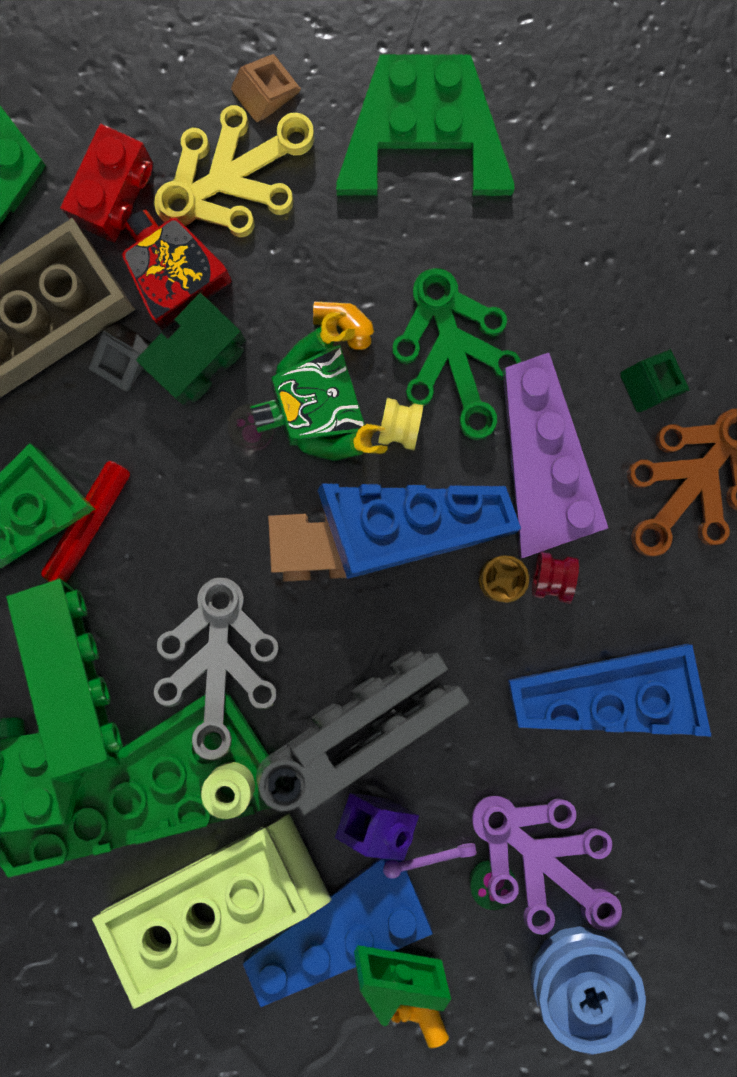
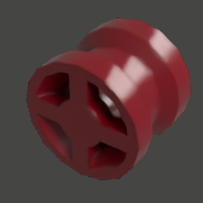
M540 552L533 575L532 597L543 599L547 595L556 596L560 602L570 604L573 600L578 581V558L566 557L564 560H557L550 553Z

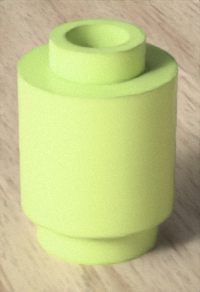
M227 762L219 765L209 775L202 787V802L207 811L221 819H231L240 815L247 808L255 791L254 777L249 769L242 764ZM220 787H230L234 791L235 798L226 797L220 791Z

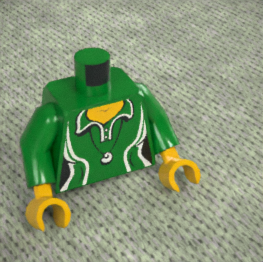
M332 312L327 314L322 321L321 327L298 341L277 365L276 375L271 377L275 399L250 406L258 433L284 426L290 445H298L303 453L330 461L362 455L364 452L383 454L387 451L388 446L372 445L371 438L373 434L377 431H384L385 428L378 425L364 424L341 346L333 347L334 341H348L355 336V329H347L341 332V334L337 331L336 325L338 320L345 317L347 313Z

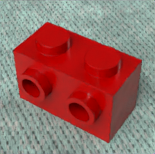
M100 123L60 207L69 219L73 218L80 228L115 243L121 230L125 229L126 221L132 215L133 204L140 189L145 187L152 172L153 161L143 142Z

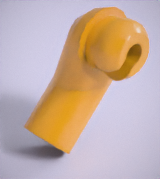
M314 302L313 325H322L324 317L332 312L347 313L345 317L338 320L336 326H340L343 331L355 329V336L347 341L348 346L356 350H363L370 346L372 341L371 335L374 333L372 322L355 305L351 303Z
M400 1005L391 1019L395 1023L400 1021L407 1022L408 1020L419 1023L429 1048L439 1047L449 1040V1035L438 1010Z

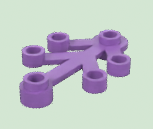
M486 797L475 806L472 813V825L476 834L488 842L491 869L488 892L497 902L502 904L510 903L517 897L519 891L517 881L509 875L508 842L522 854L527 908L524 911V922L531 931L540 935L546 934L552 930L555 924L554 913L547 907L543 873L581 904L583 918L594 928L609 930L618 924L622 915V907L617 897L604 889L593 890L555 858L587 854L595 859L607 857L612 850V840L606 832L593 828L587 830L582 835L532 839L519 827L550 823L557 828H568L576 820L575 807L566 800L554 799L547 805L515 808L509 800L503 797ZM559 805H564L568 811L566 819L562 822H557L553 815L555 808ZM499 811L504 817V822L501 827L493 829L489 826V816L493 812ZM600 835L603 839V846L599 851L592 852L589 846L592 837ZM503 879L509 880L511 885L509 893L504 896L497 895L495 891L496 884ZM603 903H609L611 907L610 915L605 919H599L597 916L598 907ZM538 910H544L546 913L545 923L541 926H534L532 924L533 914Z

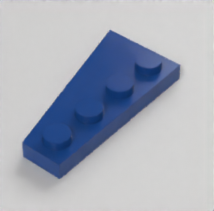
M321 484L317 490L347 579L511 536L521 530L506 486H449L447 489L426 488V485H407L405 488H381V484H361L360 487H339V484Z
M683 644L507 680L516 725L519 728L603 730L605 732L624 733L625 731L712 737L693 645Z
M379 858L367 868L361 869L349 879V882L331 894L332 900L328 904L310 914L309 917L275 934L246 956L243 966L260 1008L355 968L354 950L357 945L395 951L432 935V928L408 870L402 871L398 877L390 879L385 876L383 866L387 861L395 859Z

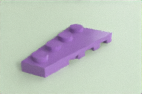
M550 353L504 368L503 380L506 415L511 445L510 461L515 491L514 507L521 526V530L518 531L519 558L522 559L607 529L608 525Z

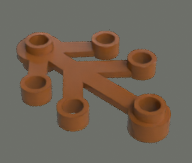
M737 408L722 413L714 425L682 428L677 424H669L657 432L655 438L656 445L665 453L676 452L682 449L684 445L714 443L703 458L659 463L642 459L630 465L627 471V478L630 484L637 488L648 487L656 481L685 479L654 519L644 520L633 529L631 541L637 552L644 556H658L665 553L672 544L671 527L700 492L704 521L698 527L699 539L704 544L710 546L723 544L728 539L730 529L726 521H724L718 470L729 457L734 485L728 489L726 500L731 508L737 510V440L732 439L728 432L731 424L737 425ZM666 431L676 433L678 443L675 447L665 443L664 435ZM638 466H645L649 470L650 476L646 482H641L636 478L635 470ZM711 523L718 525L720 528V536L716 540L710 539L707 534V528ZM647 529L652 530L656 534V543L651 547L646 546L642 541V535Z

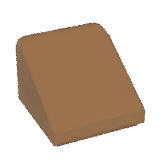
M274 54L240 67L231 86L233 94L256 122L266 119L301 90Z

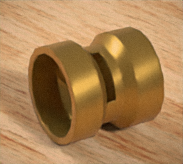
M504 555L491 558L483 564L479 571L478 582L481 591L486 597L493 601L508 603L516 601L524 595L529 586L530 577L522 561L513 556Z

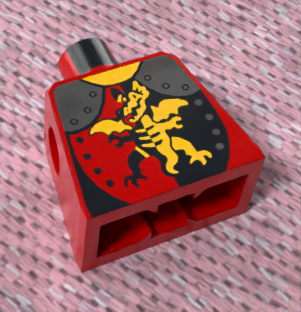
M141 210L126 221L125 227L136 243L127 248L122 253V256L150 316L161 330L174 323V319L199 293L208 299L232 282L225 266L176 217L158 226L147 210Z

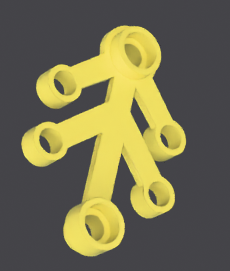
M231 105L226 107L220 115L222 129L210 172L194 182L198 160L207 156L210 150V143L203 130L199 128L187 129L181 136L182 153L173 181L162 185L155 196L154 206L160 219L165 223L169 219L176 217L185 226L195 219L228 227L229 231L236 237L248 236L253 231L255 225L253 215L248 208L235 206L229 209L204 201L218 192L266 204L269 210L276 215L288 213L293 207L294 200L292 191L287 185L282 183L268 185L244 177L286 153L302 155L311 149L314 143L313 125L310 119L301 113L285 115L278 123L277 136L233 160L239 137H242L248 131L249 121L245 110L240 106ZM232 116H239L243 120L238 127L233 128L227 125L228 119ZM294 132L302 133L305 136L304 140L299 144L289 142L288 137ZM194 138L203 140L202 146L197 150H191L187 147L189 141ZM277 193H284L288 197L283 205H275L271 202V199ZM183 199L186 201V206L183 210L179 212L171 210V204L174 200ZM238 215H244L248 218L247 225L242 228L234 227L232 221Z

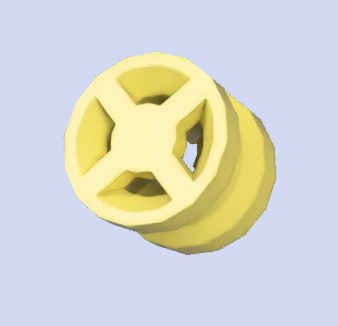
M387 398L381 425L385 430L380 431L378 443L388 445L391 442L402 443L405 449L415 450L423 405L414 403L410 407L399 405L395 399Z

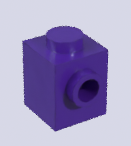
M350 793L335 839L366 857L404 860L407 850L412 843L419 815L387 798Z

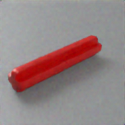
M114 461L106 462L85 497L95 510L68 526L41 572V576L46 581L51 582L62 579L67 583L128 480L130 472Z

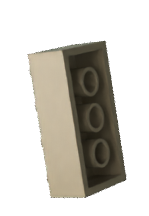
M73 218L0 264V397L135 310L87 235Z

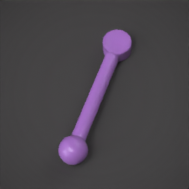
M466 843L454 849L403 862L389 860L384 864L383 872L386 877L393 879L398 877L402 871L458 857H471L477 854L475 843Z

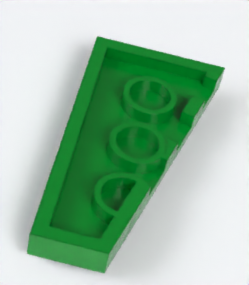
M30 443L0 472V569L95 510L49 459Z

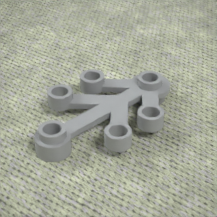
M215 578L206 582L201 587L197 596L198 609L173 631L163 633L157 641V650L160 655L166 660L176 661L184 656L187 649L186 643L210 624L209 642L170 678L167 677L159 680L154 687L156 701L162 706L174 707L182 701L184 690L207 670L204 723L195 729L192 736L194 750L199 756L207 760L223 758L229 752L232 745L231 733L223 725L226 670L246 690L250 703L256 709L267 710L277 700L275 687L270 682L261 680L228 644L230 624L251 645L252 656L257 662L262 664L271 663L277 658L279 653L276 639L269 634H264L242 611L244 604L243 593L234 581L227 578ZM224 594L229 597L230 601L226 608L216 609L213 607L212 602L217 595ZM170 638H176L180 641V648L174 654L164 652V643ZM262 641H269L274 646L273 652L267 657H262L256 652L257 645ZM167 684H173L177 688V695L171 701L163 700L160 695L161 689ZM267 687L271 690L272 696L267 703L260 704L254 700V693L258 688ZM212 732L219 733L222 737L221 746L216 750H208L204 743L206 736Z

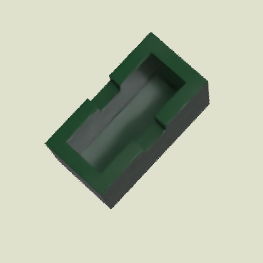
M201 293L174 319L180 325L169 339L161 333L136 358V361L182 405L189 399L195 402L201 398L212 384L209 378L221 366L224 369L230 367L242 354L244 349L241 345L246 341L242 332Z

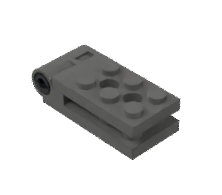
M420 650L415 653L411 651L389 666L393 673L382 680L380 677L375 679L372 677L350 692L354 699L343 707L340 704L335 705L333 703L311 717L314 726L267 756L258 766L256 782L264 802L278 811H290L299 807L303 815H305L469 704L470 702L460 686L442 685V683L435 686L433 683L426 685L448 670L439 654H422ZM411 695L409 697L413 703L411 706L403 711L399 710L396 712L395 709L387 711ZM374 720L371 723L374 729L372 732L332 759H328L324 752ZM282 775L289 776L285 785H275L278 777Z

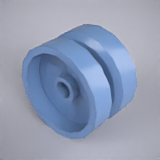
M578 926L560 930L544 941L533 958L530 980L533 995L543 1021L555 1039L573 1051L588 1054L613 1051L630 1040L643 1021L646 996L642 978L616 940L598 929Z

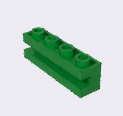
M57 579L6 596L50 778L67 783L84 777V772L93 769L103 771L120 765L117 751L123 748L122 739L114 722L110 723L105 705L111 702L110 694L105 680L102 677H97L93 661L99 659V653L92 634L86 633L82 617L87 616V607L81 592L78 589L74 590L62 579Z

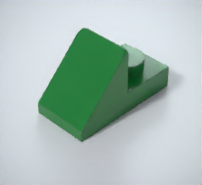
M357 945L354 950L360 991L382 1026L386 1027L400 1005L444 1011L450 1002L451 996L442 960Z

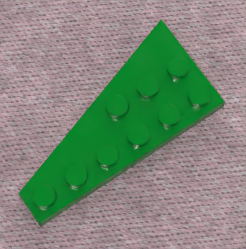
M225 688L223 725L231 733V748L223 758L218 760H207L199 756L193 748L192 736L195 729L204 723L205 695H203L123 747L122 750L117 751L120 765L103 771L93 769L84 772L69 825L0 835V866L6 876L10 878L60 865L69 860L92 854L94 856L103 854L119 847L131 844L137 845L227 820L215 817L209 813L202 802L201 796L203 784L209 775L219 765L227 762H236L244 765L252 773L255 781L253 797L247 808L237 818L270 809L271 807L262 799L256 782L258 766L269 755ZM216 732L208 734L204 741L208 750L218 749L222 743L221 735ZM282 776L278 777L275 781L276 786L286 784ZM220 787V791L226 797L235 798L234 791L230 787Z

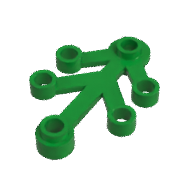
M431 268L422 272L415 280L413 298L417 308L403 335L398 336L393 342L392 354L395 360L401 364L414 362L420 351L418 341L434 316L439 336L417 378L409 382L406 389V398L411 405L414 403L423 405V407L428 405L434 394L433 385L446 360H448L463 406V411L459 417L460 430L470 439L482 440L494 431L497 425V414L490 404L480 400L466 354L492 367L495 376L502 380L503 371L500 370L498 361L502 358H509L515 365L520 363L521 360L515 352L511 350L501 351L457 328L452 311L477 322L479 330L485 336L496 337L505 329L507 316L498 307L488 308L459 293L458 283L448 271L440 268ZM431 286H439L442 288L444 296L438 300L431 299L427 294V290ZM488 315H495L500 319L501 326L497 329H490L485 325L484 318ZM402 342H409L414 346L415 351L411 356L404 357L397 351L398 345ZM414 386H425L428 390V396L424 400H416L411 394V389ZM474 414L481 415L485 420V427L481 430L472 429L469 425V417Z

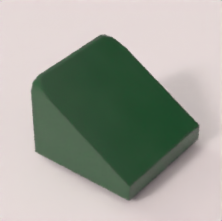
M671 349L641 360L620 373L637 412H643L690 391Z

